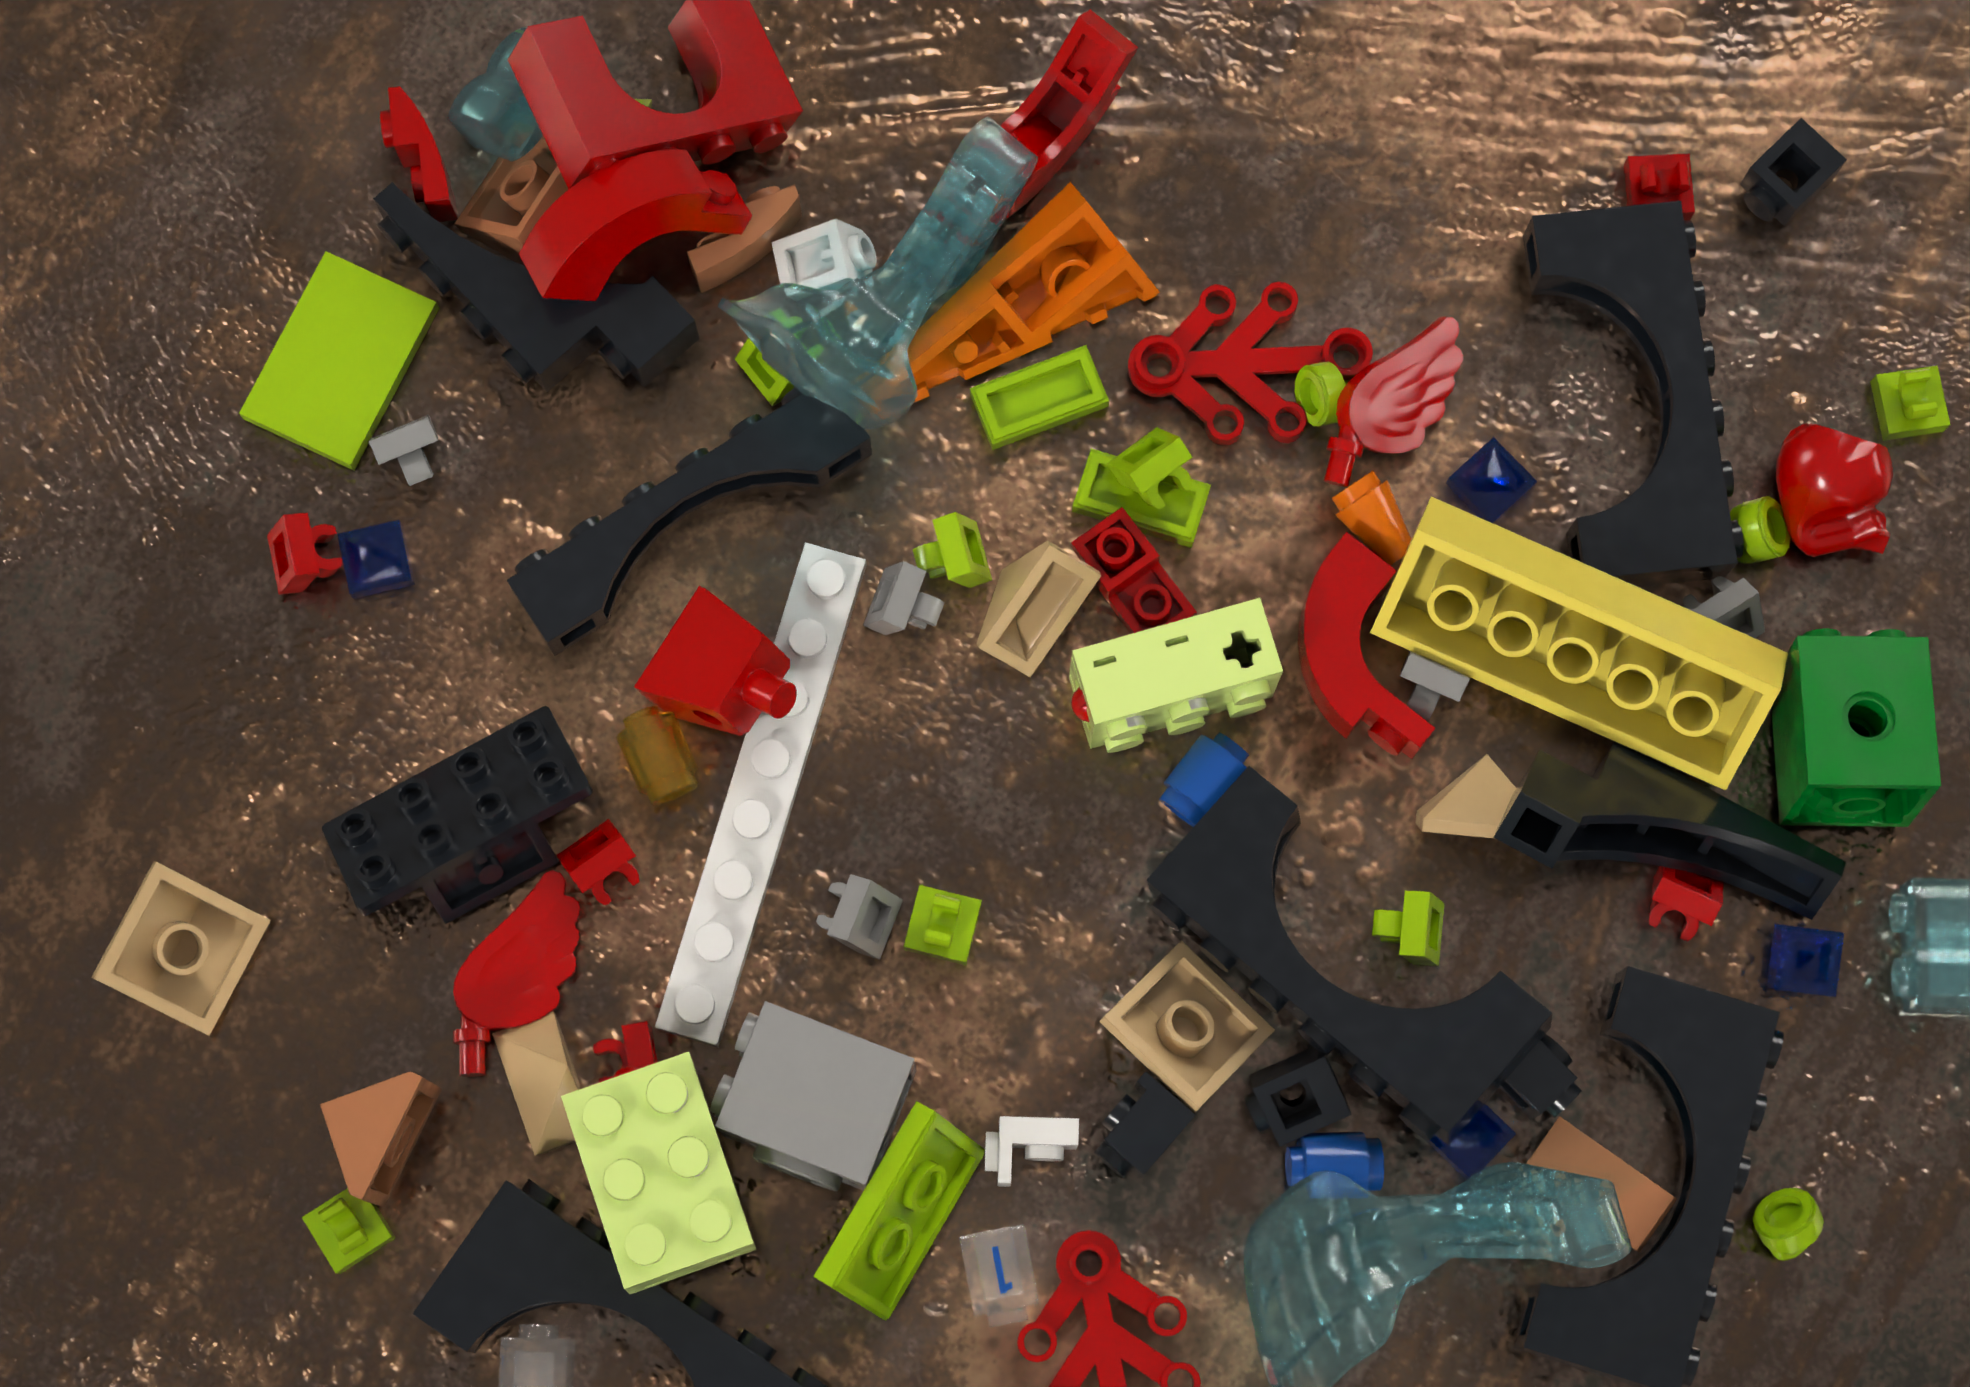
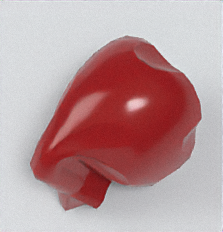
M1812 423L1802 424L1791 430L1783 441L1777 457L1776 482L1783 516L1790 537L1795 545L1806 555L1816 557L1852 548L1884 553L1890 538V532L1886 530L1885 514L1877 510L1876 506L1888 495L1893 478L1892 460L1887 447Z

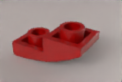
M400 86L389 87L390 110L380 111V125L385 148L394 147L403 168L411 167V182L415 202H425L430 215L439 222L457 220V207L450 177L430 129Z
M1123 507L1071 542V547L1077 557L1101 573L1102 576L1097 581L1096 586L1130 634L1197 615V611L1159 563L1160 555Z

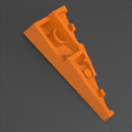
M1070 181L845 401L856 417L865 425L874 421L873 414L906 399L911 400L913 403L929 397V389L958 376L965 380L1052 343V335L1086 320L1091 324H1095L1108 318L1107 311L1136 298L1145 302L1154 298L1160 291Z

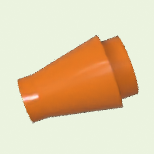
M1372 470L1331 498L1339 509L1335 516L1372 552L1389 565L1404 557L1412 538L1409 535L1388 480L1382 483L1374 470Z

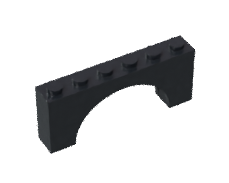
M1681 201L1532 216L1523 235L1531 295L1546 294L1575 299L1599 310L1617 323L1633 340L1644 356L1652 373L1660 404V438L1655 460L1648 477L1631 496L1619 504L1593 515L1577 517L1566 533L1569 556L1637 587L1711 580L1718 576L1725 578L1738 563L1737 558L1742 557L1744 542L1742 528L1738 525V520L1731 521L1727 497H1732L1734 492V476L1730 461L1728 459L1721 460L1718 437L1723 436L1724 412L1721 401L1719 399H1712L1709 377L1714 375L1715 355L1711 340H1703L1699 317H1703L1705 314L1706 299L1702 281L1693 280L1690 258H1694L1696 254V233L1692 221H1684Z
M1248 766L1148 877L1146 881L1151 896L1155 899L1150 907L1165 923L1176 931H1180L1186 925L1204 941L1199 945L1200 950L1223 971L1229 972L1235 966L1253 981L1248 990L1265 1007L1276 1014L1284 1007L1303 1024L1298 1028V1032L1315 1049L1326 1056L1334 1049L1353 1066L1348 1071V1074L1366 1092L1375 1098H1379L1385 1092L1404 1109L1399 1114V1117L1416 1134L1426 1141H1430L1436 1135L1449 1146L1549 1031L1552 1022V1012L1502 971H1499L1480 989L1462 999L1435 1007L1416 1009L1384 1006L1363 1000L1335 986L1320 975L1303 958L1288 937L1280 920L1275 901L1276 875L1280 859L1288 841L1301 824L1298 805Z
M1630 966L1625 967L1616 974L1600 1036L1621 1044L1640 1057L1652 1069L1667 1091L1677 1114L1683 1143V1170L1679 1194L1671 1216L1658 1239L1637 1262L1622 1273L1609 1280L1588 1287H1561L1545 1283L1531 1285L1514 1349L1636 1387H1681L1682 1385L1689 1387L1692 1384L1700 1360V1348L1692 1346L1699 1321H1708L1717 1295V1284L1709 1282L1715 1257H1725L1733 1235L1734 1221L1726 1218L1732 1193L1741 1194L1750 1170L1751 1158L1743 1155L1749 1130L1756 1132L1759 1129L1766 1110L1767 1094L1759 1092L1765 1067L1769 1069L1775 1067L1783 1045L1784 1033L1775 1030L1780 1012Z
M530 1179L526 1181L522 1189L507 1180L504 1182L413 1312V1315L466 1352L476 1353L485 1341L499 1328L524 1313L557 1304L596 1305L622 1313L644 1325L657 1335L681 1361L695 1387H829L800 1366L792 1377L770 1362L777 1350L745 1328L739 1337L735 1338L719 1327L716 1322L722 1315V1312L692 1291H689L683 1301L663 1288V1283L629 1294L623 1287L612 1251L608 1249L610 1245L605 1231L584 1216L580 1218L575 1226L554 1212L561 1200Z

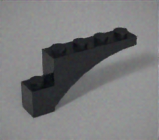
M393 182L374 197L383 217V220L377 226L385 237L401 253L410 247L424 261L418 267L424 278L441 296H444L451 290L465 305L459 311L463 319L480 338L485 340L492 334L507 349L501 355V358L524 384H527L534 378L546 392L550 391L603 344L604 346L599 350V353L611 369L622 379L631 373L645 387L700 339L694 318L653 276L644 284L606 282L596 301L542 298L525 265L497 256L457 235L424 212Z
M1615 741L1593 777L1539 750L1512 795L1494 835L1495 839L1551 869L1556 861L1618 860L1648 863L1691 872L1731 884L1776 902L1811 920L1843 876L1847 863L1660 762Z

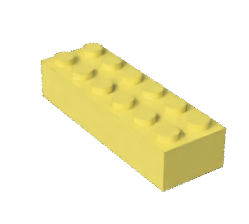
M1432 496L1370 631L1373 635L1723 790L1728 788L1781 690L1788 653Z

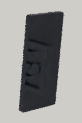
M543 706L332 819L322 826V831L361 915L368 916L422 887L444 923L447 924L559 863L538 823L590 796L593 789L549 707Z

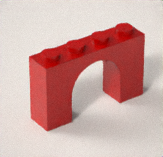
M686 0L668 26L669 32L693 79L698 94L699 108L688 113L673 114L657 111L629 96L612 77L583 15L531 25L526 28L509 56L508 62L568 189L601 168H608L614 162L641 153L682 149L688 151L694 162L701 160L702 164L711 165L728 158L734 152L753 148L756 153H764L780 146L786 141L788 130L801 115L803 109L749 0Z

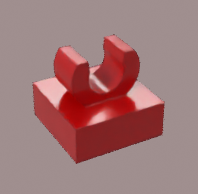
M1690 153L1628 156L1624 163L1627 206L1681 201L1684 221L1691 220L1695 213Z
M308 512L282 515L267 534L279 595L304 592L316 577H330L343 565L342 558L325 559L319 556L315 550V543L330 542L337 534L335 526L319 524L311 528Z
M607 819L556 855L580 891L584 893L589 889L596 900L603 905H608L612 902L609 894L603 887L604 879L611 873H623L633 886L640 882L639 874L630 862L636 855L610 819Z
M1659 866L1653 878L1651 898L1653 902L1650 906L1649 925L1656 928L1661 922V917L1664 913L1671 910L1679 911L1686 917L1681 927L1680 939L1686 942L1691 940L1698 931L1699 921L1712 926L1723 905L1724 882L1687 871Z
M648 1021L622 1025L624 1044L619 1040L608 1038L600 1040L593 1045L596 1056L609 1053L619 1055L622 1059L621 1068L626 1066L643 1068L658 1062L653 1028ZM613 1076L599 1078L598 1081L602 1082L612 1078Z

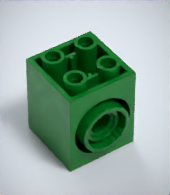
M1828 628L1811 630L1802 636H1797L1787 652L1788 657L1782 687L1771 707L1780 825L1908 827L1941 787L1928 637H1907L1904 631L1896 629L1879 630L1870 633L1868 636H1842L1840 631Z

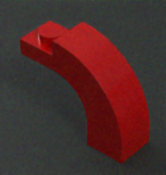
M1091 9L1080 15L1035 89L1006 121L975 142L950 188L995 225H999L1012 216L1053 178L1085 141L1120 91L1121 87L1117 83L1139 47Z
M668 149L651 151L614 162L607 168L595 171L568 189L537 221L521 248L519 256L542 298L596 301L615 267L628 253L642 243L662 234L683 230L742 235L752 218V214L737 191L735 183L727 173L714 170L699 171L687 150Z
M1346 532L1321 564L1302 608L1298 631V653L1301 671L1314 703L1331 726L1345 739L1349 737L1361 721H1364L1371 727L1367 732L1368 735L1382 749L1394 756H1398L1402 751L1409 758L1413 759L1429 739L1435 727L1378 683L1367 668L1360 646V630L1363 618L1390 586L1397 570Z

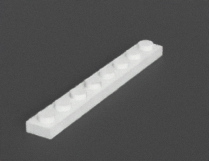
M805 542L774 644L790 659V668L783 679L795 685L797 690L796 701L791 711L780 719L761 712L750 731L745 735L655 1024V1028L659 1031L719 1048L867 566L866 559Z

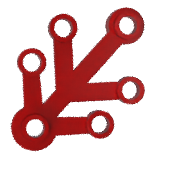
M1273 282L1263 290L1260 303L1216 350L1191 351L1211 326H1223L1234 316L1236 308L1234 293L1224 285L1215 284L1203 290L1198 306L1170 336H1148L1134 346L1128 360V374L1133 385L1148 396L1164 397L1173 395L1206 424V434L1213 443L1220 446H1228L1234 444L1242 434L1244 417L1241 411L1230 404L1221 405L1193 379L1218 377L1268 421V431L1275 440L1282 443H1291L1299 439L1304 432L1307 422L1304 409L1295 402L1285 401L1256 375L1298 373L1305 365L1329 361L1338 368L1344 380H1351L1363 368L1370 365L1373 349L1368 337L1363 332L1354 328H1340L1333 331L1326 339L1324 345L1253 348L1275 324L1289 321L1297 309L1298 294L1296 290L1286 282ZM1280 294L1289 300L1290 307L1284 311H1276L1269 306L1267 300L1272 295ZM1219 297L1227 302L1228 309L1224 313L1214 314L1207 309L1205 303L1210 298ZM1339 351H1348L1354 355L1356 364L1350 368H1342L1336 364L1334 355ZM1161 359L1168 363L1170 372L1165 376H1154L1148 371L1147 365L1152 360ZM1283 413L1292 414L1298 421V427L1291 431H1284L1277 425L1276 417ZM1220 416L1230 417L1234 420L1236 429L1228 434L1220 433L1215 429L1213 421Z
M1086 1230L1068 1237L1059 1248L1056 1256V1271L1061 1283L1036 1321L1024 1326L1017 1338L1018 1350L1026 1360L1036 1363L1046 1361L1056 1350L1057 1331L1082 1298L1087 1328L1048 1387H1080L1094 1365L1096 1367L1099 1387H1127L1122 1360L1152 1379L1160 1387H1168V1377L1176 1369L1187 1371L1192 1378V1387H1200L1199 1373L1192 1365L1185 1362L1174 1363L1114 1322L1108 1293L1145 1315L1150 1329L1155 1334L1163 1337L1176 1335L1184 1328L1187 1321V1311L1183 1303L1172 1296H1159L1122 1271L1120 1252L1116 1244L1108 1236L1097 1231ZM1093 1251L1100 1257L1102 1265L1098 1274L1084 1276L1078 1271L1076 1259L1080 1253ZM1160 1304H1171L1177 1309L1179 1320L1174 1328L1162 1329L1156 1324L1154 1312ZM1040 1329L1049 1336L1050 1346L1042 1355H1032L1024 1346V1338L1031 1330Z

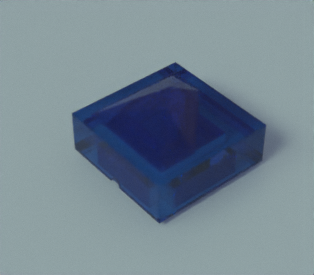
M1494 437L1454 472L1446 482L1451 490L1478 517L1493 524L1531 491L1537 483L1534 477Z
M400 520L337 534L349 594L353 599L415 585L404 529Z
M1775 923L1767 988L1836 997L1844 933Z
M1484 1104L1449 1146L1436 1135L1427 1142L1470 1182L1516 1133Z

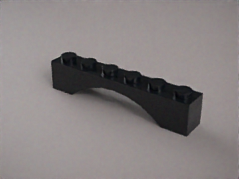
M830 377L816 385L813 381H807L796 386L783 397L781 401L783 406L764 418L759 414H755L744 419L729 432L728 436L730 439L710 452L707 448H700L690 453L676 465L677 473L658 485L650 481L636 487L623 498L622 503L624 506L604 519L600 515H595L582 521L570 531L568 535L569 541L550 553L547 549L538 550L516 565L515 572L517 574L507 579V582L554 656L609 622L618 593L636 562L661 534L687 514L718 498L753 488L784 485L820 488L872 455L870 436Z

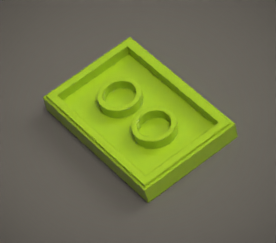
M325 251L241 408L240 416L243 420L355 471L369 444L368 441L375 433L440 309L437 302Z
M916 1101L813 1277L885 1321L889 1319L983 1158L985 1149L937 1112Z

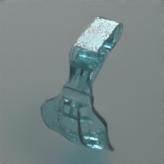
M987 116L979 121L962 140L928 202L883 266L861 279L856 278L849 281L837 291L820 290L794 283H781L755 297L739 301L726 300L722 297L718 307L741 327L759 349L765 363L804 396L816 398L844 412L864 429H878L889 425L907 414L918 396L917 385L909 363L907 349L930 304L949 289L957 288L977 267L1038 162V156Z
M1507 1162L1479 1170L1469 1180L1442 1194L1375 1196L1347 1176L1334 1171L1324 1170L1314 1172L1291 1186L1272 1202L1253 1223L1244 1248V1278L1258 1353L1268 1383L1272 1387H1332L1353 1366L1377 1351L1387 1342L1393 1330L1399 1305L1407 1287L1423 1281L1430 1275L1433 1269L1451 1258L1546 1259L1577 1267L1594 1268L1609 1265L1623 1259L1630 1253L1632 1246L1613 1182L1606 1179L1524 1163Z

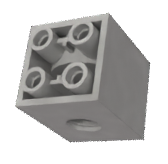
M765 1001L759 1016L750 1012L747 1014L739 1032L735 1050L740 1051L739 1056L742 1057L735 1077L724 1074L715 1092L710 1107V1112L715 1113V1117L718 1118L715 1127L724 1137L755 1148L753 1159L764 1165L832 1191H838L841 1183L864 1191L884 1157L917 1072L915 1059Z

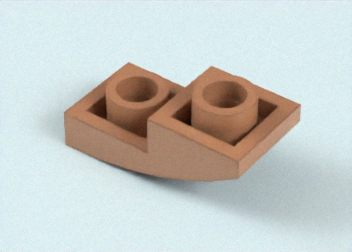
M795 185L782 190L777 186H771L754 192L745 201L752 214V218L742 235L712 233L701 239L697 243V248L687 251L691 270L700 293L717 287L746 271L773 250L771 242L782 239L791 232L802 217L800 198Z
M1560 1116L1522 1169L1639 1253L1677 1200L1676 1197Z

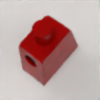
M701 586L697 588L634 686L659 710L670 717L739 736L750 731L761 712L776 719L786 716L793 708L797 697L795 685L783 679L790 668V659L761 631Z

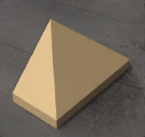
M1047 540L1002 569L977 640L978 648L1031 678L1100 579L1101 573Z
M1486 754L1419 808L1416 813L1415 823L1422 832L1494 838L1512 795L1517 788L1490 756Z
M552 1011L532 1023L492 1033L534 1155L539 1156L576 1142L561 1096L582 1088L555 1012Z

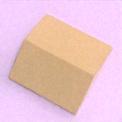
M154 861L91 978L210 1036L271 920Z
M1182 940L1100 1020V1023L1194 1114L1275 1031Z

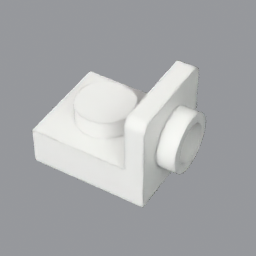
M833 219L771 242L783 300L788 303L797 305L847 286L863 292L876 287L872 269L876 266L877 261L875 249L870 238L863 230L838 219Z
M1000 1116L999 1132H986L985 1171L998 1172L997 1186L1010 1187L1012 1148H1025V1160L1063 1161L1064 1149L1076 1150L1078 1147L1079 1118Z

